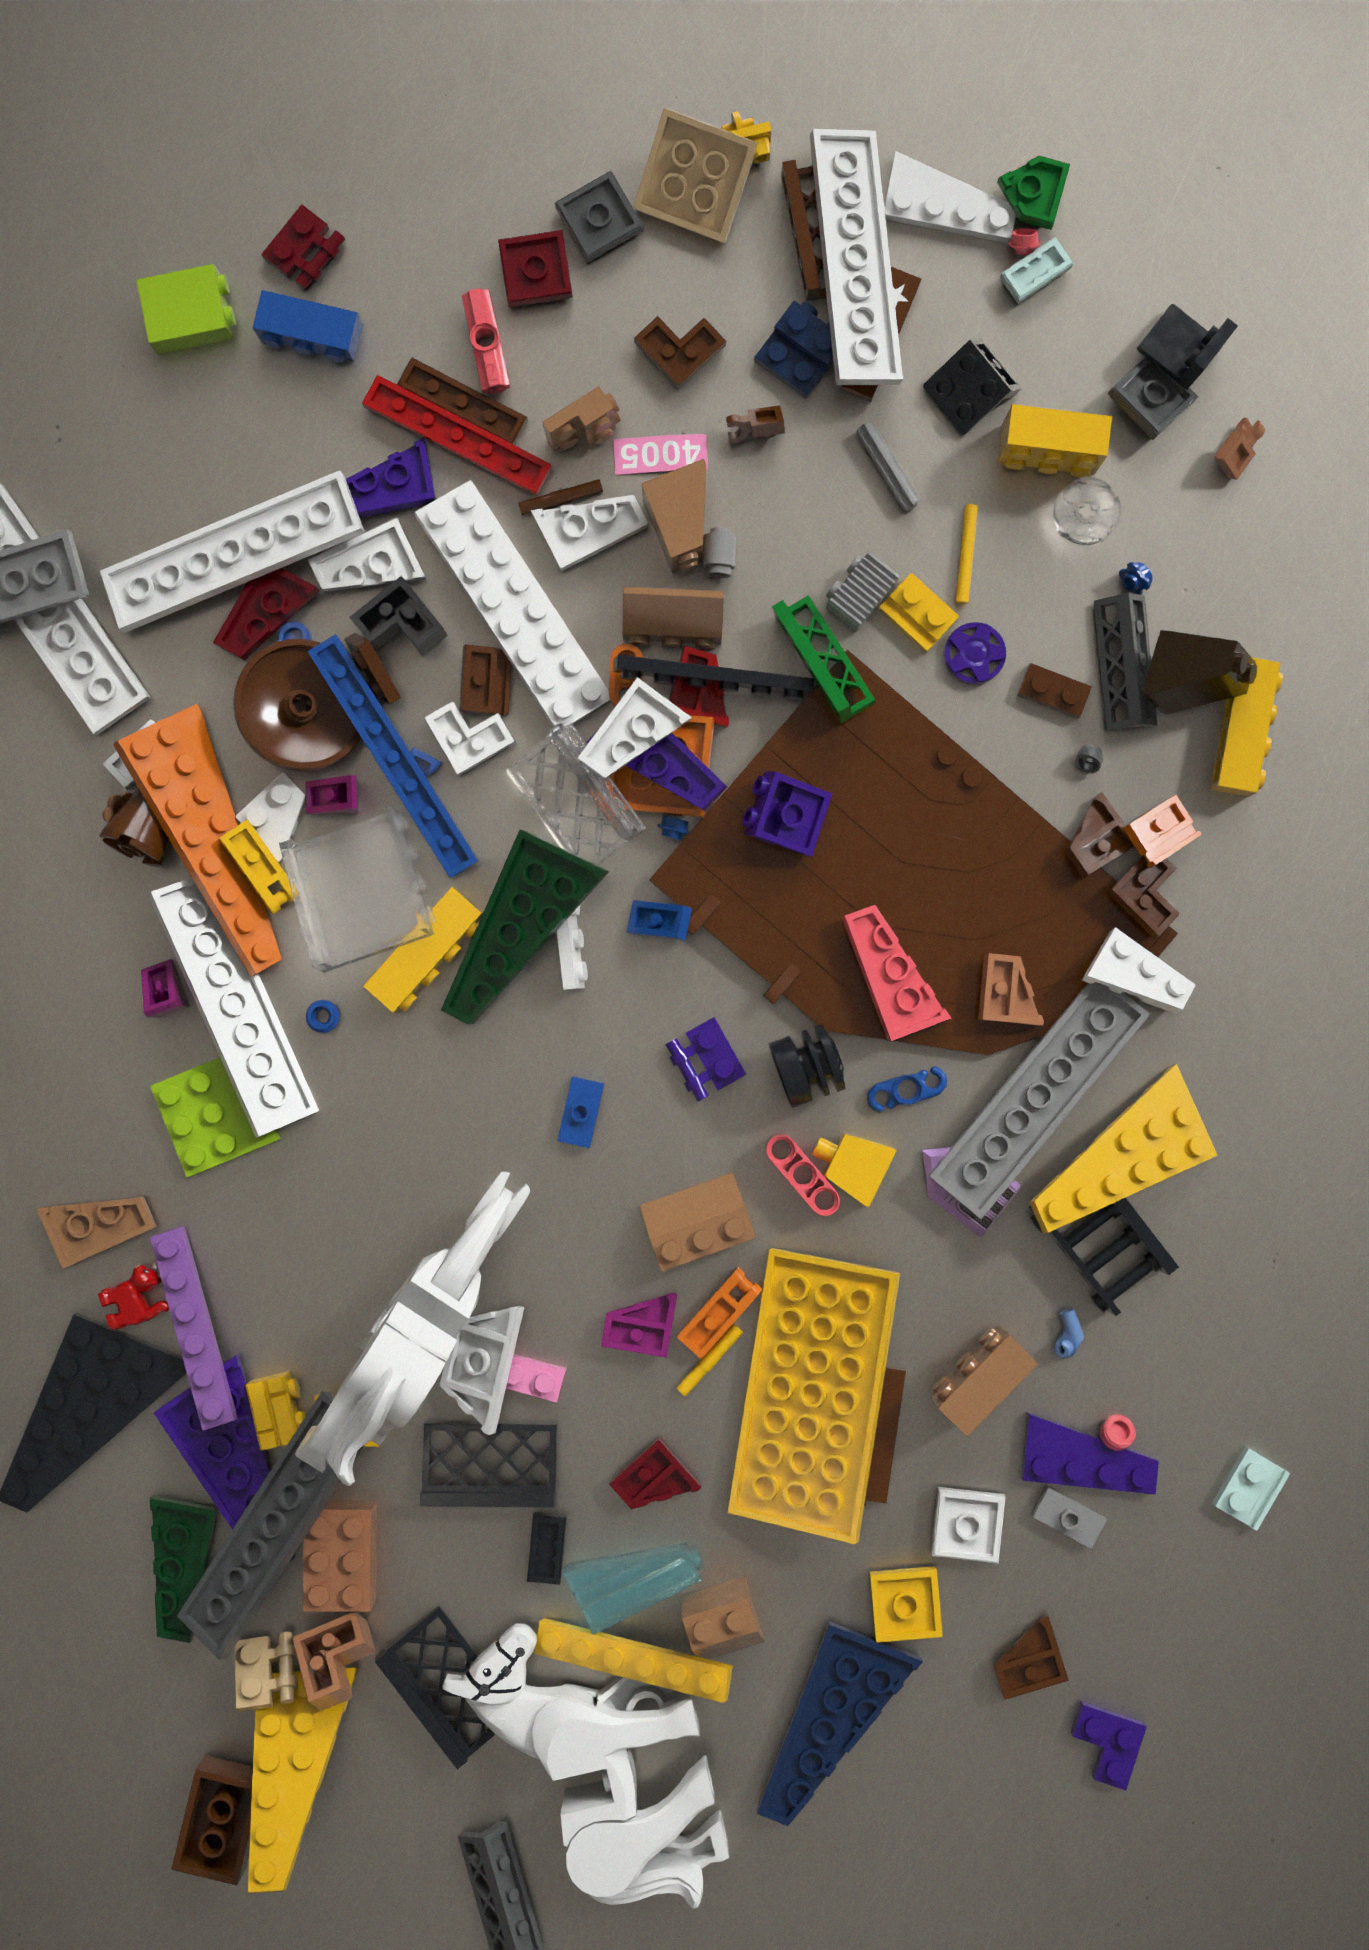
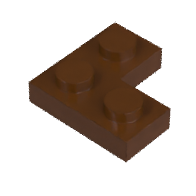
M657 316L634 337V343L678 389L726 346V340L705 318L679 339Z
M1142 855L1107 893L1155 939L1180 914L1157 891L1177 868L1167 858L1148 868L1146 865L1148 861Z

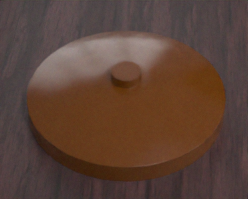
M308 639L279 641L257 652L241 671L233 698L234 716L238 729L250 748L261 758L275 766L304 772L320 770L339 762L354 748L361 737L307 652L320 644V642Z

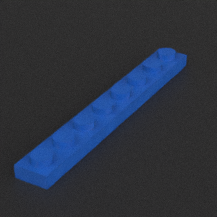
M335 634L307 651L449 878L454 877L478 862L479 860L339 637Z

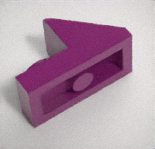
M356 775L305 781L306 814L321 815L337 812L358 814V781Z

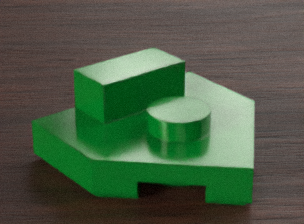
M1038 155L1027 161V164L1009 171L998 178L997 183L1020 222L1052 230L1070 164Z

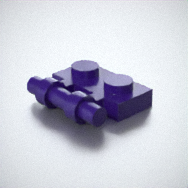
M715 1017L686 1032L692 1044L687 1048L683 1049L677 1038L665 1044L672 1055L669 1059L673 1066H678L686 1080L684 1085L687 1091H692L697 1102L709 1096L703 1085L705 1082L712 1079L717 1090H720L747 1075ZM696 1053L706 1071L697 1075L688 1059Z

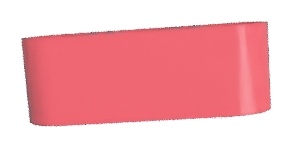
M779 1133L771 1136L765 1148L773 1164L814 1212L822 1216L835 1213L840 1204L837 1191L788 1135ZM778 1140H785L790 1145V1151L784 1158H777L772 1154V1145ZM801 1165L808 1166L811 1169V1178L805 1183H798L793 1178L794 1170ZM821 1191H828L833 1196L832 1204L827 1208H819L815 1204V1197Z

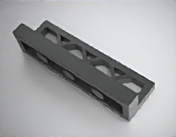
M1128 592L1094 600L1106 730L1114 731L1130 727L1148 728L1158 726L1156 707L1141 694L1151 663L1145 596ZM1118 604L1119 616L1114 624L1111 625L1106 621L1105 607ZM1115 635L1122 641V649L1116 658L1109 652V644ZM1118 668L1125 673V682L1120 690L1115 688L1112 683V676ZM1122 700L1128 705L1129 720L1116 722L1115 709Z
M498 1821L482 1833L464 1831L458 1835L490 1950H503L501 1942L507 1950H544L508 1823ZM473 1844H477L480 1857L475 1853ZM482 1877L488 1882L490 1890L484 1885ZM492 1910L497 1914L499 1922L493 1917Z

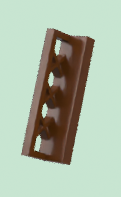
M796 160L782 162L781 179L807 302L827 298L826 288L821 289L818 276L822 268L824 269L823 259L814 255L812 242L816 237L820 239L819 224L816 228L810 225L806 215L809 206L817 210V202L814 200L816 192L814 189L810 197L803 193L799 180L813 177L814 173L813 166L797 169Z
M888 1366L885 1369L864 1506H866V1501L887 1503L906 1375L905 1369Z

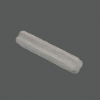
M867 422L857 429V435L903 510H912L920 503V498L874 423Z

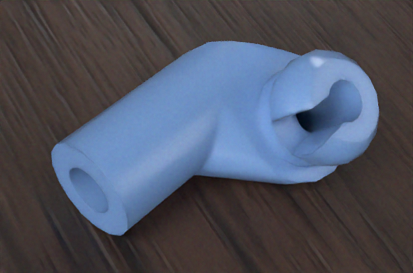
M1075 1308L1059 1312L1064 1330L1056 1341L1054 1352L1062 1359L1072 1357L1084 1338Z

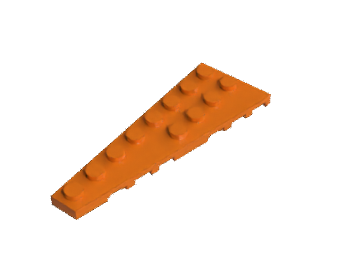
M198 704L117 740L113 744L114 748L249 975L252 977L282 960L262 899L219 840L221 836L238 826Z

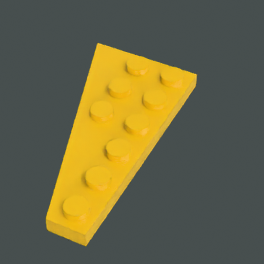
M1177 1064L1171 1065L1154 1084L1150 1085L1143 1092V1095L1136 1102L1127 1107L1093 1140L1094 1142L1084 1152H1081L1060 1175H1057L1029 1203L1043 1234L1049 1233L1218 1156Z

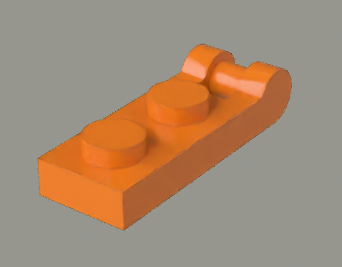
M738 1266L676 1335L700 1359L707 1354L763 1289L756 1282L752 1284L744 1276L745 1272ZM735 1286L744 1293L738 1301L729 1294Z

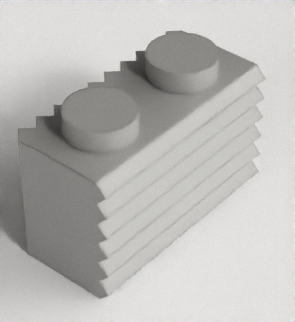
M870 552L864 558L858 555L846 570L850 574L843 583L837 581L826 594V597L829 599L826 609L854 632L859 630L900 577Z

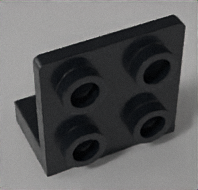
M1171 304L1139 344L1137 350L1188 390L1207 368L1238 325L1227 318L1219 329L1213 325L1207 331L1175 304Z
M982 338L970 339L923 384L927 393L962 435L967 434L1003 399L1013 398L1022 389Z

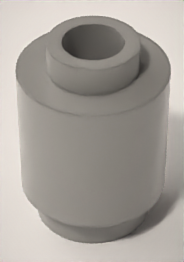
M714 527L710 529V533L704 534L702 567L705 569V576L711 578L731 577V571L735 569L736 536L730 534V529Z

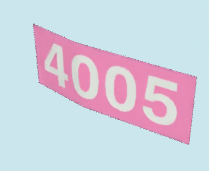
M706 434L613 439L615 475L673 471L701 459L705 460L706 470H708Z

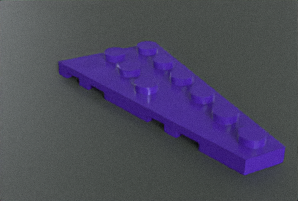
M239 1354L223 1364L238 1420L202 1431L191 1387L154 1412V1415L232 1530L271 1471L266 1450H260L245 1386L247 1381ZM295 1554L293 1555V1557H292V1559L290 1560V1562L296 1557Z

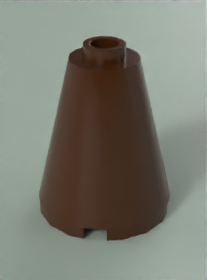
M139 788L99 835L100 838H103L102 841L117 852L131 859L133 855L140 858L144 857L142 863L154 867H161L169 841Z

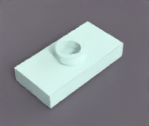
M1055 237L1002 272L1000 279L1017 304H1019L1070 270L1074 263Z

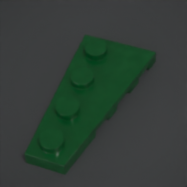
M153 1495L150 1497V1510H152L153 1519L151 1535L152 1541H154L155 1556L153 1573L156 1575L155 1610L157 1637L190 1643L193 1640L194 1633L177 1615L206 1572L218 1508Z

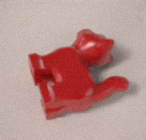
M144 1265L136 1266L133 1268V1273L129 1280L119 1283L114 1288L102 1289L98 1293L102 1307L116 1304L118 1313L105 1316L111 1330L138 1325L155 1318L162 1311H169L167 1301H159L150 1307L143 1295V1292L151 1291L162 1282L161 1277H158L154 1270L146 1268Z

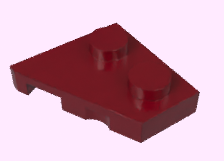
M659 1437L609 1482V1485L631 1510L646 1506L650 1502L668 1500L672 1496L690 1491L693 1493L702 1488L700 1482Z

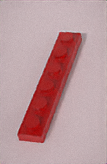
M376 375L362 402L364 408L424 437V439L535 496H538L552 469V465L543 459L379 375Z

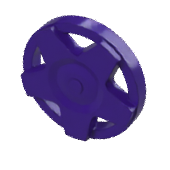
M972 622L961 625L951 633L944 648V660L949 672L956 679L967 684H982L992 680L1001 671L1006 659V646L1003 638L993 627L985 623ZM976 629L971 636L962 633L966 630ZM990 635L996 640L998 645L990 643ZM951 644L957 650V655L952 660L950 658ZM999 661L995 670L989 674V664ZM969 669L975 678L967 677L960 672Z

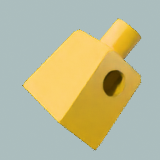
M842 1133L837 1145L819 1137L811 1155L828 1162L823 1172L827 1179L863 1205L870 1207L897 1150L886 1145Z

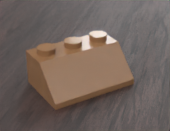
M623 587V640H629V644L635 646H648L649 641L662 642V646L670 648L682 647V643H695V647L699 649H714L715 644L721 645L724 591Z
M733 1172L640 1205L661 1272L756 1238Z

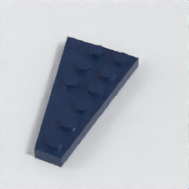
M828 1621L758 1803L757 1814L789 1826L813 1797L814 1791L822 1781L829 1777L836 1769V1764L845 1753H849L882 1713L881 1710L886 1703L904 1686L903 1683L914 1670L916 1671L923 1663L922 1657L884 1642L876 1643L874 1638Z

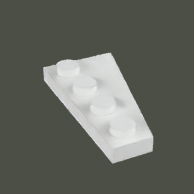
M895 151L884 206L885 220L1003 243L1011 241L1016 214L1008 202Z

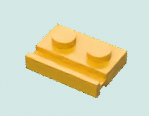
M912 572L878 608L884 616L925 653L960 617Z

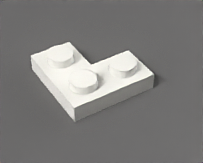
M453 701L425 717L458 776L515 744L514 739L498 713L471 729L467 726Z

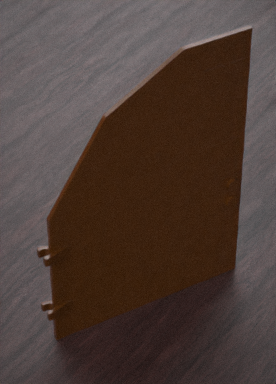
M848 649L845 651L846 655L873 695L876 703L841 723L820 688L816 685L813 692L808 694L704 815V818L697 823L649 879L650 882L677 905L692 908L687 930L692 936L703 926L771 985L763 994V997L770 1003L775 1004L780 996L783 995L817 1025L823 1024L826 1031L887 1040L842 917L876 905L898 938V943L906 955L910 956L917 966L915 968L924 982L929 984L936 994L934 995L951 1017V1019L893 1041L990 1055L1044 1036L1088 983L1082 981L1107 935L1115 927L1156 957L1160 956L1178 934L1172 927L1168 926L1159 937L1154 939L1107 893L1117 880L1103 868L1083 879L1065 853L1070 843L1067 837ZM836 662L829 670L832 678L843 680L846 668L843 663ZM849 675L848 681L854 682L851 675ZM846 687L844 697L850 707L865 699L860 690ZM764 771H776L832 793L812 857L804 856L783 847L771 845L744 835L746 827L742 825V819L745 811L749 807L753 808L756 795L752 792L753 785L758 776H763ZM984 953L1021 957L1026 971L1025 978L1031 984L1035 995L1032 998L1038 1015H1042L1044 1020L1043 1026L978 1019Z

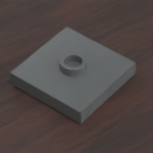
M612 171L605 173L554 202L556 210L587 263L644 231L642 222Z
M1146 357L1107 393L1152 440L1160 435L1198 398L1190 388L1186 390Z

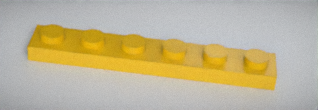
M547 1618L539 1621L534 1653L536 1655L725 1703L728 1700L733 1665Z

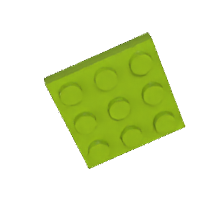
M220 1057L150 1086L187 1178L281 1140L278 1129L258 1138L255 1137Z

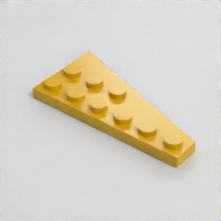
M357 1667L345 1668L351 1688L359 1671ZM301 1671L293 1672V1675L297 1676L294 1702L283 1704L281 1703L280 1692L272 1693L273 1707L255 1710L248 1893L286 1892L300 1849L299 1844L306 1823L309 1822L312 1813L311 1808L317 1790L320 1789L337 1738L336 1733L349 1701H344L323 1711L319 1710L308 1701ZM272 1673V1679L280 1676V1673Z

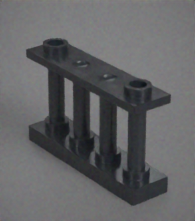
M1126 1198L1101 1208L1065 1237L1057 1229L1049 1232L1052 1239L1095 1294L1091 1296V1299L1103 1313L1108 1310L1115 1316L1120 1314L1121 1311L1113 1301L1151 1271L1157 1272L1160 1270L1170 1275L1179 1268ZM1030 1205L1029 1209L1033 1213V1215L1030 1217V1220L1033 1222L1036 1228L1041 1233H1043L1033 1212V1209ZM1112 1217L1114 1219L1119 1217L1126 1225V1228L1123 1229L1124 1234L1084 1264L1072 1248ZM1134 1244L1136 1246L1140 1244L1147 1253L1143 1256L1145 1260L1104 1290L1093 1274L1130 1245Z

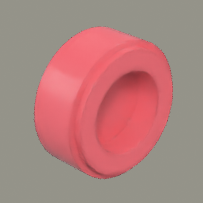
M1113 1415L1102 1423L1100 1437L1108 1448L1121 1451L1134 1442L1136 1431L1133 1423L1128 1418L1122 1415Z

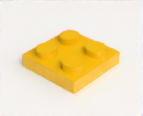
M935 1566L869 1572L876 1643L943 1637L938 1576Z

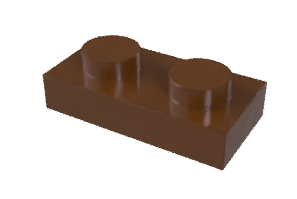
M1030 663L1017 696L1078 719L1081 717L1092 686Z

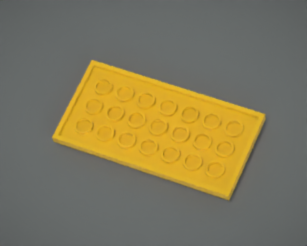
M776 1248L769 1249L728 1513L851 1544L859 1542L900 1273Z

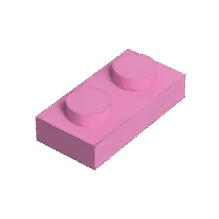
M514 1354L506 1389L557 1403L566 1368Z

